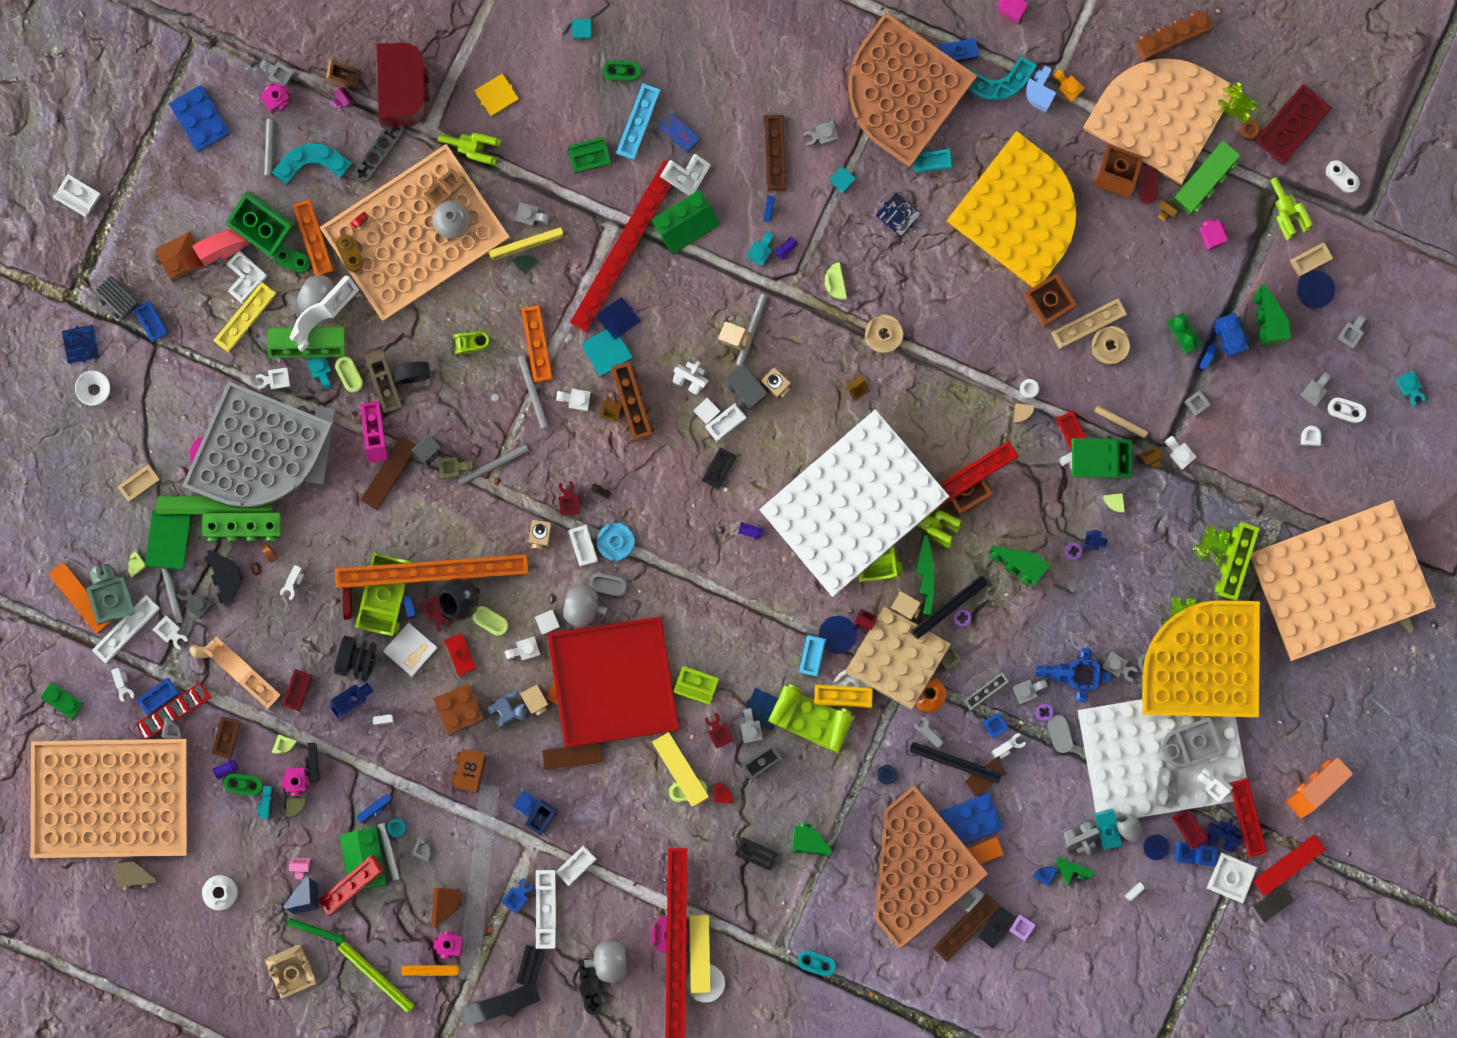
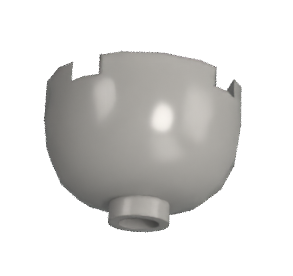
M454 200L439 204L432 217L436 232L447 239L463 236L469 230L471 223L467 208Z

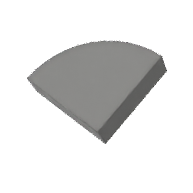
M165 717L162 738L181 739V731L177 723Z
M419 837L411 855L429 862L431 852L427 842Z

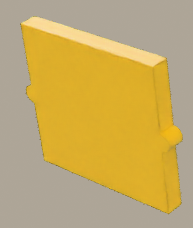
M503 73L474 90L481 101V106L485 107L490 117L519 100L512 89V84L508 83Z

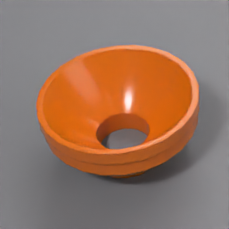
M934 677L931 678L925 689H934L935 697L927 699L923 692L915 705L925 712L938 710L946 700L945 686Z

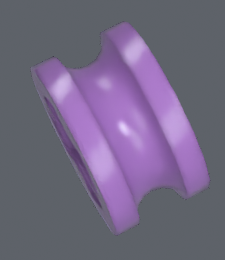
M1070 543L1065 547L1064 555L1069 560H1076L1082 555V548L1077 543ZM1071 546H1074V549H1078V552L1075 554L1076 557H1072V554L1069 555L1068 553L1071 550Z
M963 609L958 610L953 617L954 623L958 627H966L971 621L970 613ZM960 613H964V616L968 618L964 621V624L957 621Z
M1041 704L1035 711L1036 717L1040 721H1048L1053 716L1052 707L1048 704ZM1040 708H1042L1043 710L1047 708L1049 710L1047 712L1049 713V716L1041 717V712H1039Z

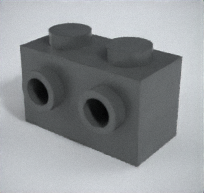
M744 364L726 377L727 384L725 386L731 393H736L739 397L737 401L743 408L747 407L748 410H751L767 397V392Z

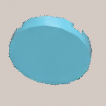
M622 523L607 524L600 530L597 536L599 552L610 561L624 560L634 549L635 539L633 532Z

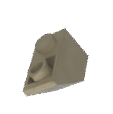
M136 860L114 864L117 887H122V890L134 889V885L140 884L142 888L152 887L153 883L158 881L154 874Z

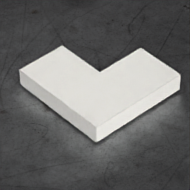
M696 154L693 155L686 169L669 160L660 177L690 196L696 192L711 164Z
M238 251L227 263V266L240 276L228 292L243 304L268 275L241 251Z

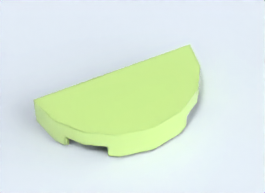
M838 262L828 269L825 275V287L832 297L839 300H847L841 265Z

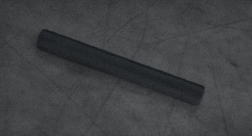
M983 576L978 577L913 628L911 634L914 638L919 639L987 586V580Z
M916 742L911 744V753L999 783L1002 773Z

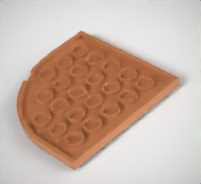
M885 12L863 41L853 59L848 82L850 104L854 116L864 133L880 148L911 168L977 79V75Z

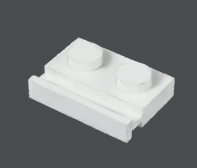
M67 174L53 198L87 218L101 194Z

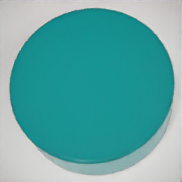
M396 818L388 823L387 831L390 836L400 838L405 835L407 826L403 820Z

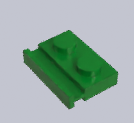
M604 137L567 146L574 174L611 165Z

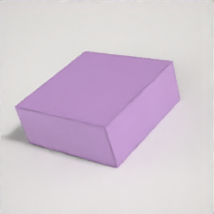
M1019 914L1008 931L1026 941L1035 924Z

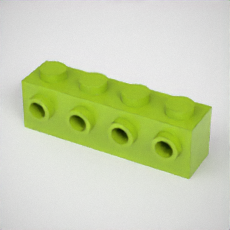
M1243 522L1239 523L1237 527L1234 526L1231 537L1234 539L1232 545H1228L1225 554L1228 558L1226 563L1223 562L1220 569L1222 578L1221 581H1217L1214 589L1217 592V598L1226 601H1237L1259 532L1258 527Z

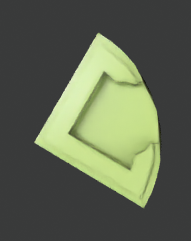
M1122 493L1103 495L1105 504L1111 510L1117 513H1125Z
M137 551L133 552L128 563V571L132 578L147 568Z
M278 735L272 753L283 754L289 752L294 748L297 741Z

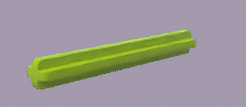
M343 942L338 947V950L402 1009L409 1013L414 1008V1004L349 944Z

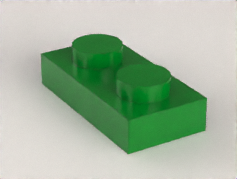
M50 682L40 699L71 719L75 718L84 704L52 682Z

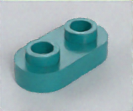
M804 951L798 956V965L803 970L821 976H830L835 971V962L829 957L811 951ZM805 957H809L811 959L810 964L804 963L803 960ZM823 963L829 964L828 970L822 969Z

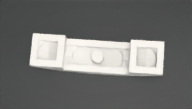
M536 870V949H551L556 947L555 870Z

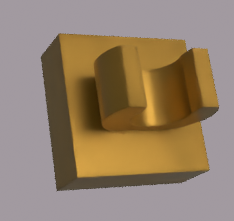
M1163 199L1158 206L1162 209L1158 218L1165 221L1169 214L1174 217L1179 209Z
M854 375L855 380L850 383L848 380L845 381L846 388L853 401L870 391L862 376Z
M610 397L603 400L600 417L618 422L622 407L621 401L618 399L617 403L611 402Z
M1153 447L1138 455L1142 463L1150 464L1154 470L1162 467L1158 459L1163 457V454L1157 447Z

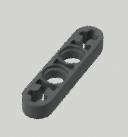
M399 126L400 131L394 132V140L389 135H386V132L391 134L393 131L392 127L384 128L355 168L354 176L358 182L366 183L372 178L403 135L404 126ZM382 139L390 141L388 148L383 149L380 147L379 143ZM370 155H378L379 161L376 164L370 163L368 160ZM366 162V164L369 167L373 168V170L371 171L370 168H368V170L366 171L367 177L359 178L360 175L358 172H363L365 170L366 165L363 164Z

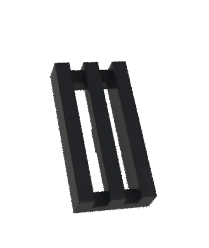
M720 447L701 481L719 490L737 456ZM721 453L725 454L711 480L707 479ZM728 456L731 457L718 483H714Z
M742 837L735 856L770 871L778 853ZM747 843L773 856L772 858L766 857L743 845ZM743 850L765 861H768L769 865L763 864L746 855H743L740 853V851Z
M526 945L516 983L523 985L531 983L528 981L536 952H540L532 981L536 985L545 953L544 949H536V947ZM533 950L525 980H521L528 952Z

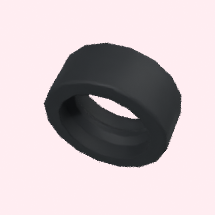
M409 362L393 367L395 383L398 384L416 383L431 378L428 362Z

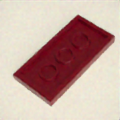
M1302 84L1254 142L1280 164L1284 165L1332 107Z

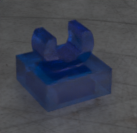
M1086 531L1083 550L1097 551L1099 547H1107L1108 539L1101 538L1102 531Z

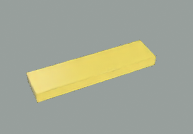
M560 227L489 250L491 261L562 239L564 237L562 228Z
M261 282L213 341L230 353L276 297L277 293Z
M668 732L654 740L652 744L691 807L693 808L708 799L709 796L670 733Z
M689 915L691 994L710 993L709 915Z

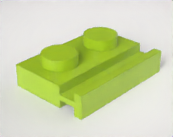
M682 666L673 693L710 705L719 678Z

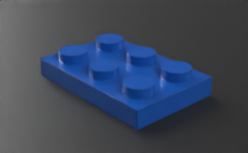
M202 85L169 103L198 153L230 135L228 128Z
M989 793L938 812L963 844L1003 829Z

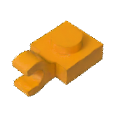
M1059 69L1052 76L1061 85L1057 90L1070 102L1085 89L1072 75L1067 79Z

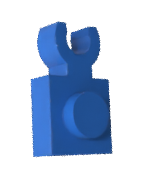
M525 878L519 881V888L517 890L512 887L501 901L502 904L516 914L528 900L524 894L530 892L534 887L531 884L529 888H524L523 882L526 880Z

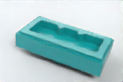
M943 149L922 152L914 162L915 173L953 169L952 150Z
M1113 808L1094 813L1102 849L1107 850L1122 846Z

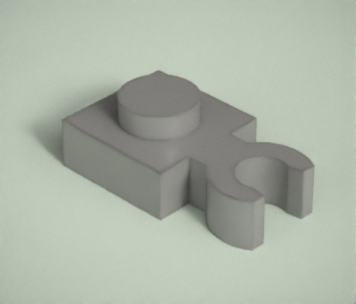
M833 121L815 126L816 132L806 131L803 133L804 137H812V141L806 143L808 147L813 146L816 141H819L821 146L839 140Z
M1110 652L1101 668L1119 678L1120 674H1123L1125 680L1132 682L1133 679L1128 676V672H1138L1135 667L1125 666L1128 661L1113 652Z

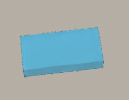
M807 635L799 673L819 676L827 639Z

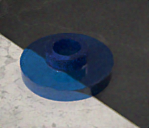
M1151 835L1145 840L1143 850L1148 858L1161 860L1169 852V843L1161 835Z

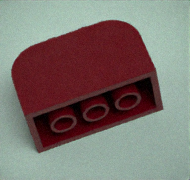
M409 43L377 44L378 116L381 128L417 125L426 114V102H430L428 85H426L429 83L428 67H424L422 54L417 47Z

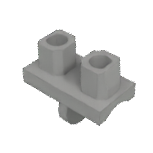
M1090 822L1080 826L1083 834L1076 836L1073 829L1064 832L1065 846L1068 853L1077 850L1078 854L1085 852L1087 856H1090V849L1096 847L1095 841L1100 839L1098 829H1094Z

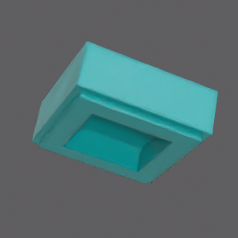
M572 19V39H591V19Z
M841 166L830 178L829 182L844 193L856 178Z

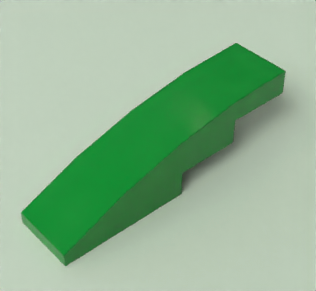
M924 535L915 575L922 576L919 595L926 596L922 615L930 616L934 597V567L929 538Z

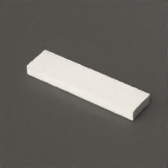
M147 595L133 608L135 614L124 617L92 650L106 664L161 609Z

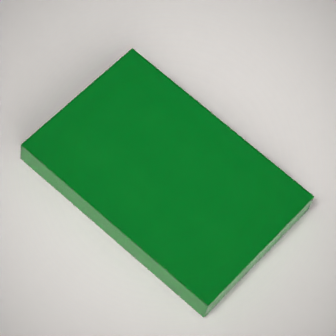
M152 510L145 567L184 571L191 514H157L156 510Z

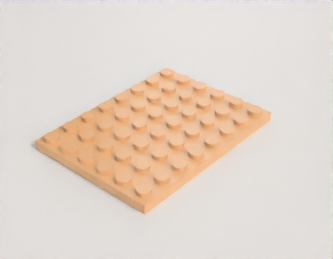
M447 144L319 227L342 262L343 260L336 246L337 239L344 234L354 238L363 258V266L359 271H349V273L383 322L489 253V250L495 249L510 239ZM453 169L465 183L447 201L454 200L463 204L470 214L471 223L469 230L463 236L447 239L436 232L432 219L435 209L422 196L438 182V179ZM365 211L369 218L357 229L354 228L350 223ZM344 241L342 245L347 247L349 241ZM352 258L350 260L351 264H355L357 262L356 258Z
M1393 500L1252 552L1250 557L1290 661L1436 607Z
M187 739L31 741V858L187 856Z

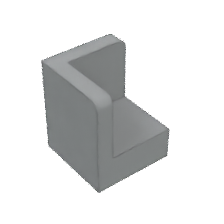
M974 887L956 903L969 913L984 894Z

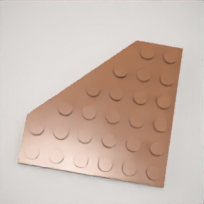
M915 785L884 810V829L882 832V851L875 920L898 949L901 950L989 874Z

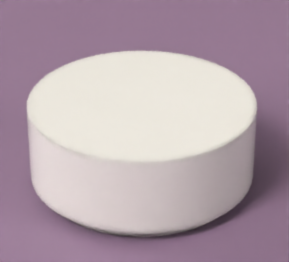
M1032 379L1023 381L1020 386V393L1026 399L1036 397L1039 392L1038 383Z

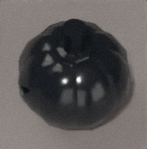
M461 578L447 581L439 590V607L444 615L453 620L461 621L470 618L478 609L480 590L467 580Z

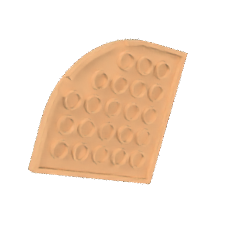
M1177 59L1146 61L1127 69L1110 83L1093 109L1083 130L1110 145L1143 156V164L1152 166L1157 172L1181 185L1237 87L1208 70L1187 61Z

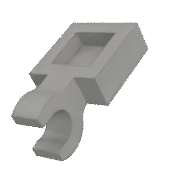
M263 59L259 65L262 70L270 73L268 79L275 84L279 83L281 87L286 86L294 74V71L279 62L273 66Z
M520 203L515 222L532 227L535 222L548 225L550 217L549 215L538 213V207Z
M1360 314L1353 325L1348 322L1337 339L1353 349L1364 333L1359 329L1367 318Z
M1324 372L1317 383L1311 380L1300 396L1312 405L1317 406L1327 392L1323 387L1331 376Z
M1045 679L1033 685L1031 680H1027L1012 688L1020 705L1037 698L1036 692L1048 687Z
M751 708L744 709L746 723H740L743 742L763 740L759 720L753 721Z
M922 717L921 720L924 722V727H919L915 724L914 728L921 732L937 749L943 743L941 741L943 737L935 729L931 731L928 728V720Z

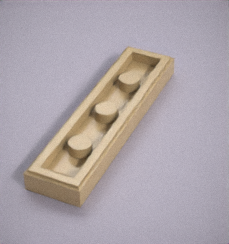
M1118 298L1052 331L1051 334L1060 350L1128 314Z

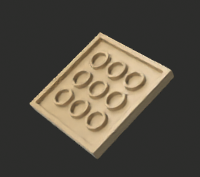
M884 606L877 617L873 629L868 632L845 673L913 710L949 650L951 643L929 631L919 639H915L911 632L917 624Z

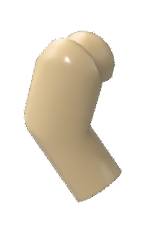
M212 639L206 647L191 646V655L194 658H208L209 655L203 650L205 648L209 649L215 641Z

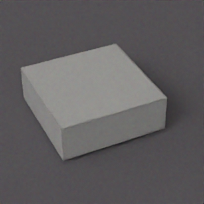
M1201 390L1184 401L1195 417L1211 406V403Z

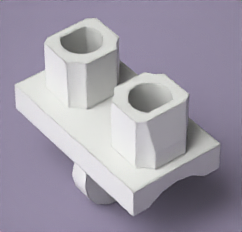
M698 360L695 365L688 361L686 367L678 364L673 371L675 375L672 382L682 386L685 379L692 381L688 390L696 395L707 385L709 380L701 376L705 370L699 367L701 362Z

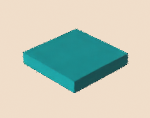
M614 325L581 343L583 350L599 377L609 373L611 367L633 359Z

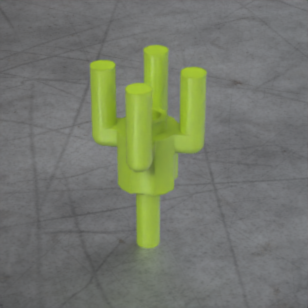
M472 133L471 136L462 134L459 139L442 134L438 136L439 142L458 146V152L467 154L469 159L496 166L497 158L481 153L484 143L501 147L502 140L479 133Z
M1277 177L1271 179L1270 181L1280 199L1275 202L1280 212L1276 220L1286 240L1293 238V235L1297 233L1291 222L1296 218L1303 233L1309 231L1310 227L1314 224L1304 204L1301 202L1297 204L1293 195L1286 196Z
M938 510L936 514L931 513L917 527L928 532L929 540L950 549L953 537L941 530L944 526L959 533L962 520L942 510Z

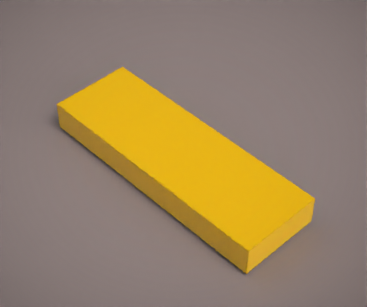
M815 684L814 705L872 708L873 688Z

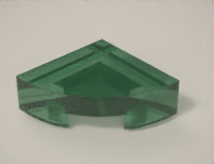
M529 255L517 256L511 260L525 275L538 263L536 258Z

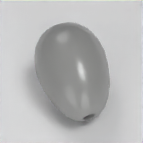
M1125 813L1117 819V829L1126 840L1138 842L1142 838L1141 824L1134 815Z

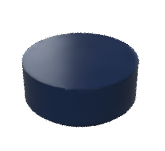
M883 765L877 771V778L882 784H891L896 779V770L890 765Z

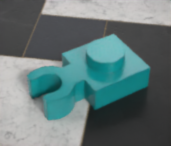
M1414 371L1395 380L1404 397L1410 395V403L1413 407L1417 405L1415 397H1419L1422 402L1426 400L1424 394L1418 391V389L1422 388V385Z
M263 786L262 803H258L257 815H260V819L270 820L271 786Z

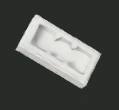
M734 403L707 424L705 428L715 441L718 442L745 421L747 417Z
M587 524L568 530L579 566L582 567L598 562Z
M583 845L556 873L570 886L597 859Z

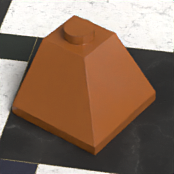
M190 232L156 248L161 263L172 283L205 267L192 247L196 243Z
M434 888L431 927L438 928L458 910L459 905H462L463 894H459V889Z

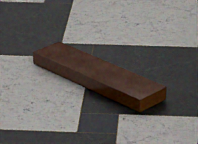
M764 115L767 191H785L786 168L783 115Z
M403 436L400 437L389 454L388 460L384 462L362 496V502L378 510L413 455L412 449L416 446L415 443Z
M986 893L971 911L932 949L947 962L1001 906Z

